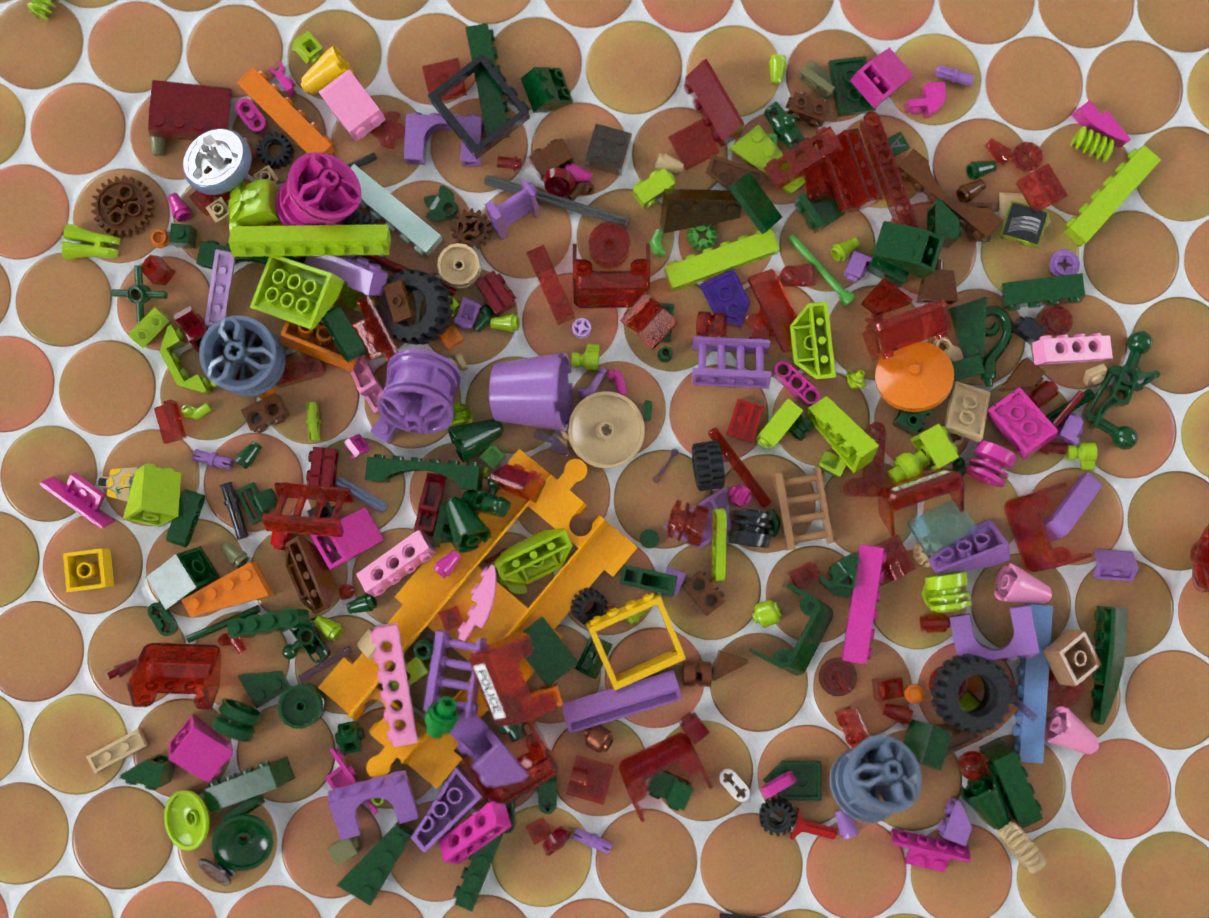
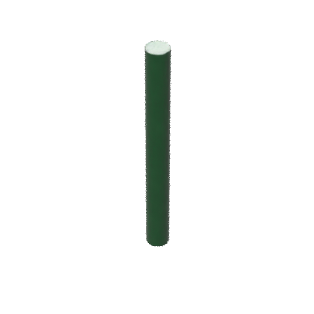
M256 605L187 635L186 639L188 643L227 627V622L231 619L246 618L260 613L261 609L259 605Z

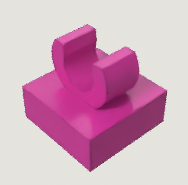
M360 434L350 437L344 442L346 444L344 450L352 452L351 459L366 454L371 449Z

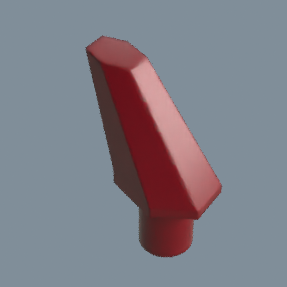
M136 659L114 666L113 670L106 673L108 680L117 676L119 678L137 665Z

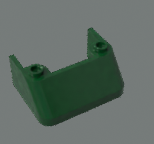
M784 583L783 587L803 597L800 602V609L805 615L810 617L792 652L785 648L778 649L772 659L750 648L749 652L793 675L799 676L807 670L833 618V610L814 596L789 583Z

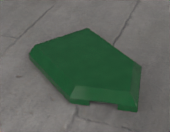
M782 760L763 779L765 783H768L788 771H793L797 781L776 794L782 797V800L822 801L821 761Z

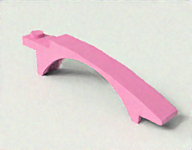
M362 355L358 357L354 369L350 373L359 393L366 398L374 414H378V401L383 393V388L365 356Z

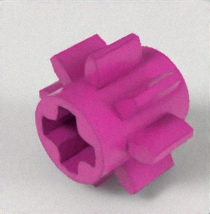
M738 484L737 487L732 486L728 492V495L731 496L729 501L739 507H742L743 504L748 505L752 499V496L749 495L751 490L741 484Z

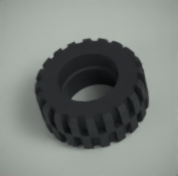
M407 269L405 272L399 271L395 273L396 277L390 276L387 279V284L403 280L407 295L415 290H421L427 301V309L422 320L415 325H409L406 320L396 324L393 321L384 291L383 295H377L376 299L379 300V305H376V311L379 312L377 319L378 322L383 323L381 327L384 332H388V336L397 339L399 342L415 345L428 344L429 341L437 340V335H443L446 331L444 327L450 325L451 320H449V316L453 315V309H450V305H453V299L448 297L450 291L444 287L445 283L432 274Z
M963 654L962 656H953V661L947 659L943 662V668L938 667L936 670L938 675L936 678L933 677L931 681L934 684V688H930V695L934 696L931 702L937 708L935 712L947 724L967 733L974 734L977 732L980 734L985 733L986 729L990 731L995 729L996 723L1001 724L1004 721V718H1002L1004 714H1009L1010 709H1008V706L1013 701V698L1010 697V693H1013V688L1008 685L1010 682L1009 676L1003 674L1004 669L996 665V662L981 656ZM972 675H978L984 685V697L975 709L964 711L958 701L959 688L965 679Z

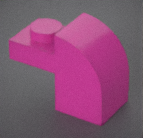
M945 82L926 83L921 90L922 98L908 99L904 105L905 113L917 115L923 112L924 119L934 116L945 101Z

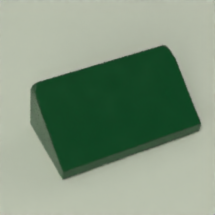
M590 636L575 669L596 679L603 663ZM599 638L604 652L608 656L612 644Z

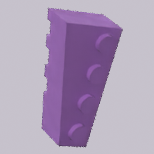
M356 255L306 256L305 265L332 273L345 280L344 284H348V287L367 295H383V286L386 284L388 273L381 270L380 266L368 263V260L365 258L357 257Z

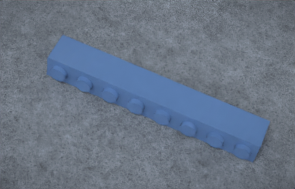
M1030 604L1040 653H1037L1036 657L1024 658L1023 655L1018 656L1020 664L1017 666L1016 674L1019 679L1018 685L1015 688V695L1017 697L1015 707L1018 710L1014 713L1016 724L1013 725L1015 741L1012 744V749H1016L1020 754V762L1043 764L1049 663L1043 650L1051 644L1053 606Z

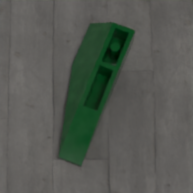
M1097 606V610L1094 612V619L1096 621V629L1093 633L1095 640L1094 650L1102 665L1092 672L1094 688L1091 690L1093 707L1091 708L1090 715L1091 719H1093L1092 722L1099 725H1104L1121 680L1126 652L1128 608Z

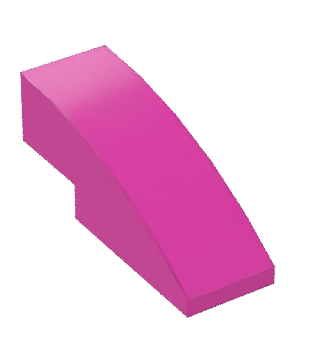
M1090 100L1071 115L1081 126H1086L1087 131L1092 129L1094 131L1093 135L1098 132L1101 135L1100 138L1107 136V141L1113 139L1114 146L1121 148L1131 140L1108 110L1101 115Z

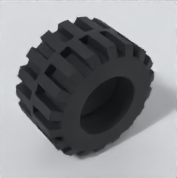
M717 440L693 443L692 463L698 490L706 491L723 488L725 472L719 443Z

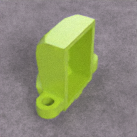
M261 179L246 185L242 181L236 188L230 191V200L228 202L230 233L232 226H259L279 221L275 207V198L279 186L274 181Z

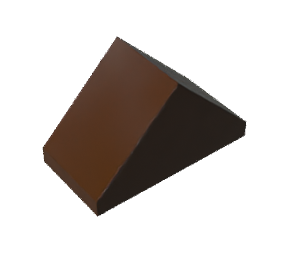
M718 650L712 669V680L715 681L748 664L747 659Z

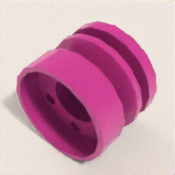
M987 441L978 442L973 453L980 460L970 459L969 463L972 466L968 465L965 472L983 484L999 488L1004 487L1005 481L1003 479H1007L1009 475L1002 469H1012L1017 456L997 444Z

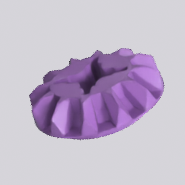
M1070 250L1057 251L1051 256L1048 263L1050 265V272L1055 276L1077 274L1080 269L1079 258ZM1063 260L1065 261V264L1069 266L1066 267L1064 271L1062 266L1057 265L1062 263Z

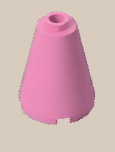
M1009 563V566L1004 565L995 579V584H998L997 590L994 589V594L1000 601L1044 605L1052 598L1049 586L1015 564Z
M1060 706L1048 714L1050 719L1046 722L1045 740L1048 743L1088 755L1098 750L1099 739L1068 708Z

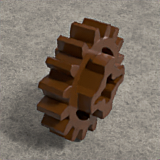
M471 208L470 212L467 213L463 209L464 214L457 213L458 220H452L455 226L450 227L451 231H454L451 235L453 238H457L456 243L466 244L472 249L473 246L480 249L479 244L486 245L485 239L491 238L488 234L492 232V228L488 227L491 225L490 220L485 221L487 215L481 216V210L474 213L473 208ZM462 224L463 230L459 234V227ZM482 225H484L483 234L480 233ZM469 227L474 228L475 231H473V232H472L471 230L469 231L468 228H469Z

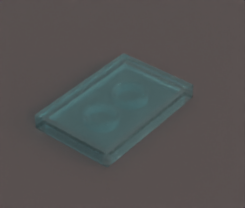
M958 497L907 523L927 557L978 530Z

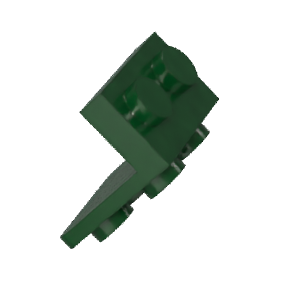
M826 183L821 184L806 195L804 193L800 194L794 202L796 210L802 214L807 226L814 233L822 230L845 214V209Z

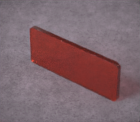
M770 269L750 276L748 283L781 351L784 353L791 351L790 325L797 316L775 271Z

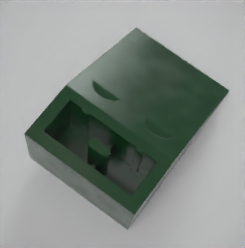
M884 221L872 256L923 279L934 272L944 238L929 230Z

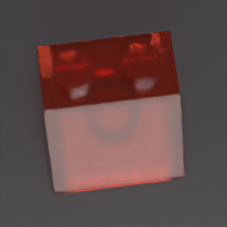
M506 463L489 476V479L504 491L535 503L546 483L541 478L539 472L535 470L528 472L519 464L512 466Z

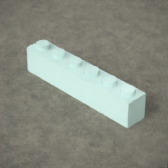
M354 164L351 169L360 182L362 192L359 204L363 208L369 207L372 210L370 213L378 220L382 218L386 221L385 224H389L391 231H398L400 233L399 237L407 244L411 242L415 245L414 249L420 255L426 254L429 257L443 241L442 236Z

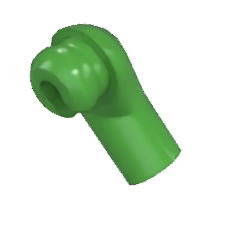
M656 229L649 242V247L654 256L662 258L666 253L660 242L664 234L663 231Z

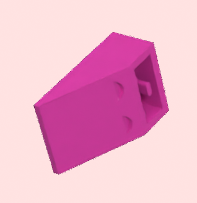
M889 47L858 70L850 81L875 109L914 75Z
M366 507L311 535L330 570H335L384 541Z

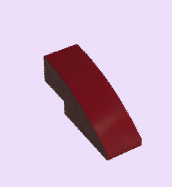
M427 472L418 505L414 532L420 530L427 536H434L446 476Z

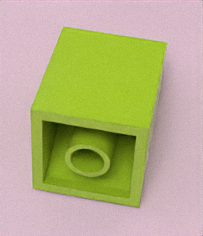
M144 464L138 468L134 475L123 520L161 527L178 517L181 473L175 472L171 468H158L154 464Z

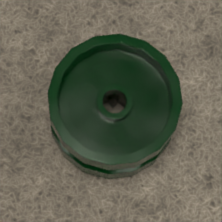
M301 683L288 688L281 695L278 701V713L280 719L287 726L303 729L311 726L323 717L327 700L324 692L318 686L312 683Z
M228 698L222 699L218 707L221 714L214 716L211 727L229 738L243 742L252 741L255 734V729L252 726L259 725L263 714L256 708L243 702Z

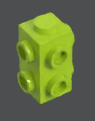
M665 168L660 171L657 169L649 175L650 178L645 181L640 180L634 185L633 195L643 209L647 206L648 208L653 207L658 202V199L663 196L664 189H674L676 180L670 171L667 172Z

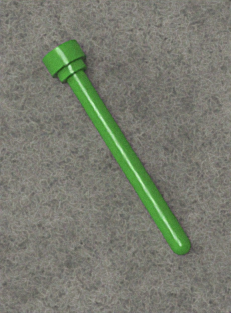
M789 235V241L839 294L842 305L846 307L856 298L853 292L845 291L795 235Z

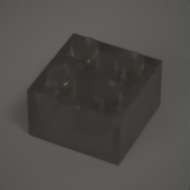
M596 123L586 154L585 166L622 176L632 142V133Z

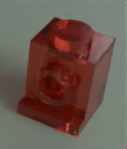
M149 255L142 264L143 274L152 284L166 286L176 273L160 256Z
M811 561L787 572L798 589L820 579L818 576L820 571L816 564H812ZM802 571L807 572L808 575L806 578H803L801 576Z

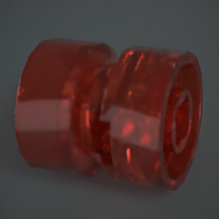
M699 311L696 320V334L698 336H709V334H712L713 337L724 338L727 327V314L715 312L712 315L711 312Z

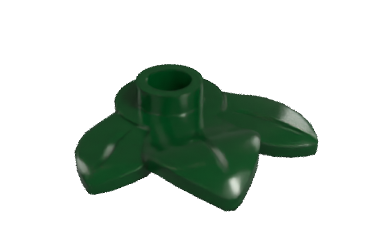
M440 186L439 196L430 195L424 197L425 204L430 210L426 218L432 222H440L443 219L451 220L459 213L458 205L454 202V194L446 186ZM448 208L453 209L451 213L446 212Z

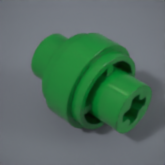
M442 697L440 701H436L428 707L424 719L427 726L426 732L429 736L441 738L443 734H447L454 729L458 721L457 703L450 697Z

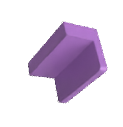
M1095 549L1094 556L1097 564L1092 573L1094 579L1133 582L1139 569L1133 552Z

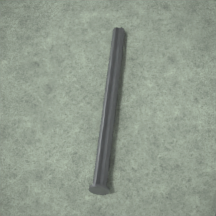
M486 175L484 184L513 194L523 189L522 185L490 175ZM536 190V201L615 224L627 230L630 220L629 215L628 217L620 216Z

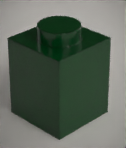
M171 223L169 242L177 248L195 249L197 230L191 225Z

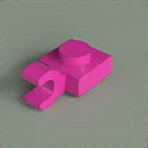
M279 61L277 63L280 66V70L274 71L270 67V71L279 80L289 96L293 97L297 94L293 88L296 85L290 76L285 77L286 69Z

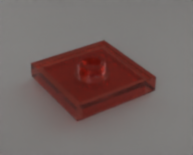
M458 58L422 66L428 94L461 70ZM464 81L444 95L441 101L466 96L467 92Z

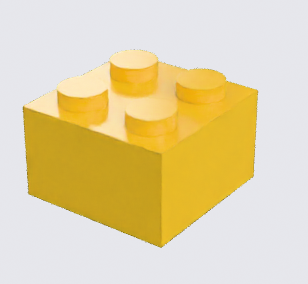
M100 548L63 553L67 592L114 587L111 549Z

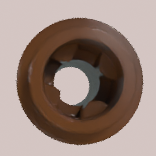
M982 179L961 185L956 191L957 197L961 202H970L986 188V184Z

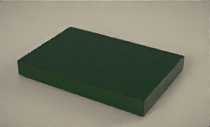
M866 56L830 60L828 63L832 85L835 87L833 92L838 117L871 113L876 110L850 81L857 71L867 64Z
M750 171L728 187L761 234L767 232L782 218V215Z
M543 616L511 640L547 687L579 663Z

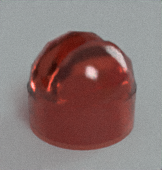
M350 584L339 585L338 591L342 600L353 597L354 591H351L353 586Z

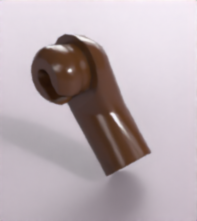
M577 183L567 197L574 201L579 195H591L595 192V187L591 183Z

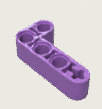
M1088 471L1083 473L1055 511L1045 517L1037 525L1036 529L1050 542L1065 536L1076 524L1103 484Z

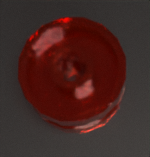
M601 223L593 229L588 241L590 257L601 268H618L625 263L629 256L630 236L626 229L618 223Z

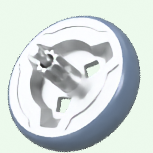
M225 128L209 130L199 135L187 148L182 164L184 176L195 190L203 194L219 195L236 188L247 176L252 163L251 149L247 141L233 130ZM227 159L232 160L231 164L226 162ZM208 168L212 169L208 174H205Z

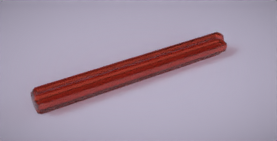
M716 427L712 428L708 432L710 438L713 441L717 440L722 454L751 490L757 501L763 508L771 504L770 498Z

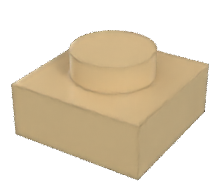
M1104 363L1085 371L1083 382L1086 386L1099 384L1104 380L1107 372Z

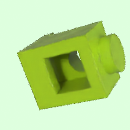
M307 31L293 41L292 50L296 51L308 65L311 62L315 64L321 57L323 47Z

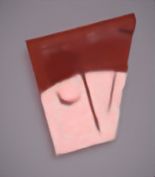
M883 278L862 301L861 305L875 316L908 306L913 299Z

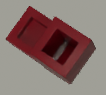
M189 306L173 316L175 321L185 331L189 343L199 353L201 341L209 328L207 325H204L205 321L200 314H197Z

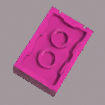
M1020 387L1014 393L1012 392L1001 399L995 406L988 409L987 418L1023 460L1052 441L1058 433L1055 426Z

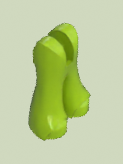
M73 224L65 226L63 232L65 240L89 242L95 245L63 241L61 251L64 260H73L81 257L118 258L119 251L107 248V245L120 246V238L88 231Z

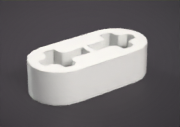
M731 768L722 769L719 773L721 784L734 799L739 802L746 801L750 796L748 786ZM725 773H727L728 775L730 773L733 774L731 775V778L734 781L733 784H731L728 780H726L725 782L723 781L725 778ZM736 785L740 789L745 788V795L743 797L741 795L736 796L738 794L734 788Z

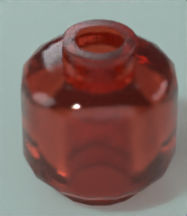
M967 751L960 756V770L966 779L979 780L985 776L987 768L981 753Z

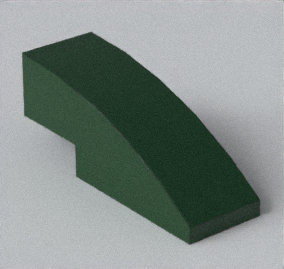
M623 565L619 584L674 596L678 576Z

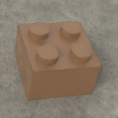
M1067 630L1043 650L1060 685L1077 686L1102 665L1085 631Z

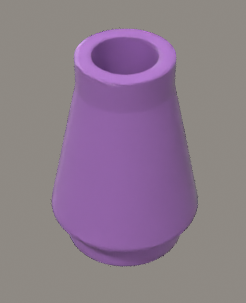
M842 809L835 812L840 836H843L844 840L859 834L857 831L858 827L850 816L844 813Z

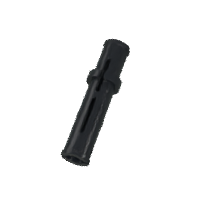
M232 482L221 484L220 487L225 499L224 505L228 508L237 540L249 537L238 504L240 500L236 497Z

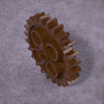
M123 175L120 180V178L115 176L114 182L107 179L108 185L106 186L101 183L103 189H96L99 195L92 196L97 200L91 203L96 208L91 211V213L97 215L94 220L99 222L98 226L104 228L105 232H111L115 237L118 234L123 238L125 233L131 237L132 231L138 235V228L145 230L143 224H150L147 218L154 217L150 213V211L155 210L150 205L155 202L152 198H149L152 196V193L147 191L148 187L142 185L141 181L137 180L135 182L133 177H130L128 180ZM130 191V195L125 197V193ZM113 199L112 205L108 206V202ZM139 207L138 212L133 214V210ZM122 216L121 220L116 223L117 217Z

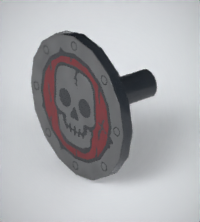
M201 858L198 861L200 869L209 878L224 886L231 884L232 880L230 877L236 873L235 870L228 869L219 862L215 864L205 858Z

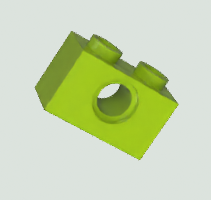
M154 306L129 332L128 336L144 348L165 327L170 318L157 306Z

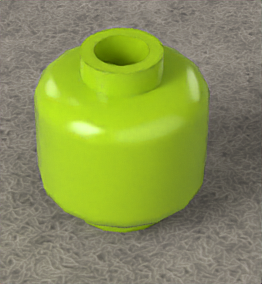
M768 599L755 605V612L752 613L756 624L759 623L762 627L766 628L780 622L782 611L778 602Z

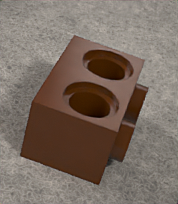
M277 393L241 409L249 429L258 433L268 430V426L274 423L277 425L286 421L285 418L290 416L281 396ZM277 405L279 411L277 414L272 415L271 409ZM257 414L261 415L259 423L254 422V417Z
M699 571L681 586L703 613L708 616L725 602L723 599L725 595L719 587L714 588L710 582L713 580L706 572L702 573ZM697 579H701L704 583L701 590H696L693 586L694 581ZM709 594H713L716 597V602L713 605L706 603V597Z

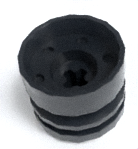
M754 509L732 510V515L739 516L740 520L732 519L731 523L739 525V529L730 530L728 543L769 548L770 535L762 533V529L772 528V525L765 524L763 521L773 520V515Z

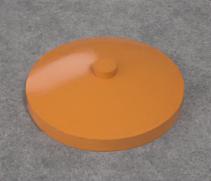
M907 341L891 347L881 356L875 370V383L879 394L889 405L903 411L921 412L938 406L947 398L954 383V368L950 358L939 347L923 341Z

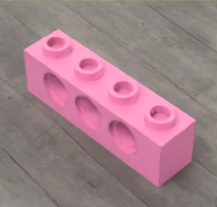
M1093 333L1089 337H1085V334H1076L1071 338L1068 335H1059L1056 338L1048 335L1039 337L1040 340L1032 342L1035 365L1100 362L1113 358L1110 335L1102 336L1101 333Z
M417 530L356 575L365 592L376 597L383 594L385 589L391 585L397 584L405 575L414 572L416 567L428 562L437 552L432 547L428 536L422 531Z

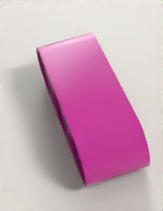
M780 361L774 366L772 371L774 378L803 405L809 407L819 401V391L790 363ZM778 367H784L787 371L786 375H780L777 371ZM792 380H798L800 388H794L791 384ZM806 393H812L814 401H808L805 397Z

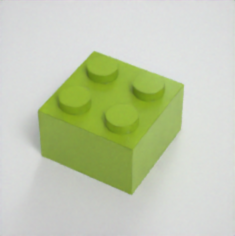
M940 424L931 426L910 438L916 450H921L928 458L930 464L926 467L929 471L939 469L959 458L957 447L954 443H950L947 437V430L944 426H940Z

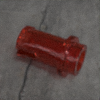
M498 156L497 168L514 169V171L520 170L521 158H518V156H515V158Z

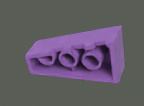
M461 766L454 769L437 799L431 805L432 807L427 815H425L411 837L424 853L429 851L486 796Z

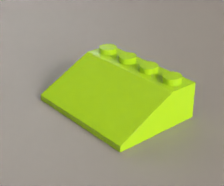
M269 256L250 308L313 330L338 299L345 280L332 273L281 256Z

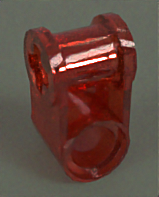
M815 265L786 266L778 275V282L784 287L816 285Z

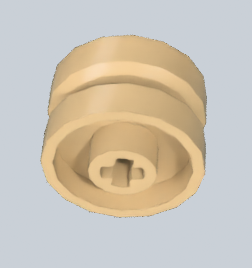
M456 243L449 245L442 250L438 257L437 266L439 274L449 287L456 290L470 289L481 277L482 267L478 255L466 244Z

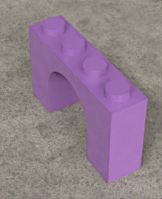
M412 112L411 114H406L404 160L406 164L425 165L426 144L429 137L438 130H452L439 113L423 115L420 112ZM453 114L476 144L483 141L482 117L475 114L468 116ZM461 141L460 161L462 166L481 167L482 156L476 160Z
M1030 604L1010 607L1014 634L1006 646L998 649L987 648L978 642L974 635L970 613L950 616L957 655L972 654L994 662L995 659L1003 658L1004 661H1011L1016 659L1015 656L1022 655L1024 658L1036 657V654L1040 652Z
M406 770L395 771L392 774L374 777L370 780L356 782L352 785L328 791V804L341 840L361 835L360 820L356 809L362 802L371 798H382L389 801L395 809L399 824L419 819L417 803Z

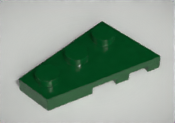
M987 297L949 308L964 359L980 355L981 359L985 358Z

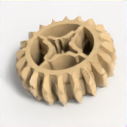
M1009 822L1008 825L998 830L999 839L1028 872L1034 874L1043 868L1046 864V859L1019 826Z

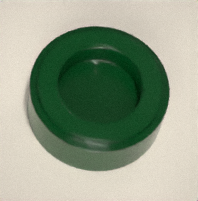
M647 529L640 535V543L645 548H654L659 542L657 532L652 529Z

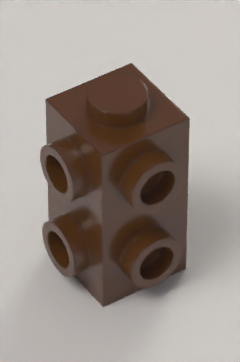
M795 92L793 98L789 97L785 108L789 109L787 114L794 115L797 121L807 122L809 126L814 128H822L831 104L821 98L809 97L805 92Z

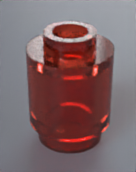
M1045 380L1031 392L1029 398L1038 408L1044 407L1058 395V386L1053 381Z
M926 613L924 616H920L921 631L939 633L946 632L947 628H950V619L946 617L945 613Z

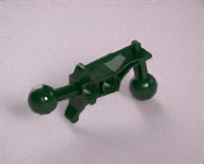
M1135 331L1130 334L1127 339L1130 353L1124 366L1108 368L1107 375L1099 387L1093 402L1087 412L1084 413V417L1091 421L1090 429L1097 427L1112 436L1114 445L1122 450H1129L1137 444V432L1129 426L1118 427L1104 419L1103 416L1113 406L1123 407L1128 405L1134 391H1141L1143 386L1160 376L1159 371L1147 373L1136 370L1141 355L1147 353L1153 345V339L1146 331ZM1124 373L1127 374V375H1129V377H1130V381H1129V382H1126V381L1124 380V378H1123ZM1112 376H1114L1115 378L1107 399L1096 407L1094 414H1092L1091 411L1099 397L1102 396ZM1143 380L1141 384L1137 383V381ZM1117 391L1123 394L1122 400L1118 399Z

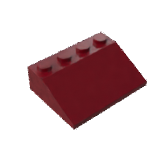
M152 80L148 120L149 135L151 137L194 141L199 135L209 130L218 128L229 129L231 88Z

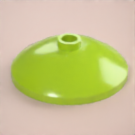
M177 791L168 799L164 811V823L169 838L182 850L196 849L205 841L209 830V814L203 800L193 791Z

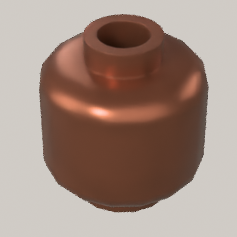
M601 724L587 728L584 733L586 737L585 744L597 753L607 752L614 741L612 732Z

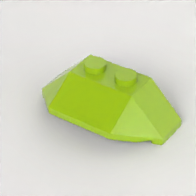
M827 301L808 303L790 325L794 364L816 380L836 378Z
M564 528L543 530L510 546L494 562V565L502 580L529 584L562 568L573 545Z

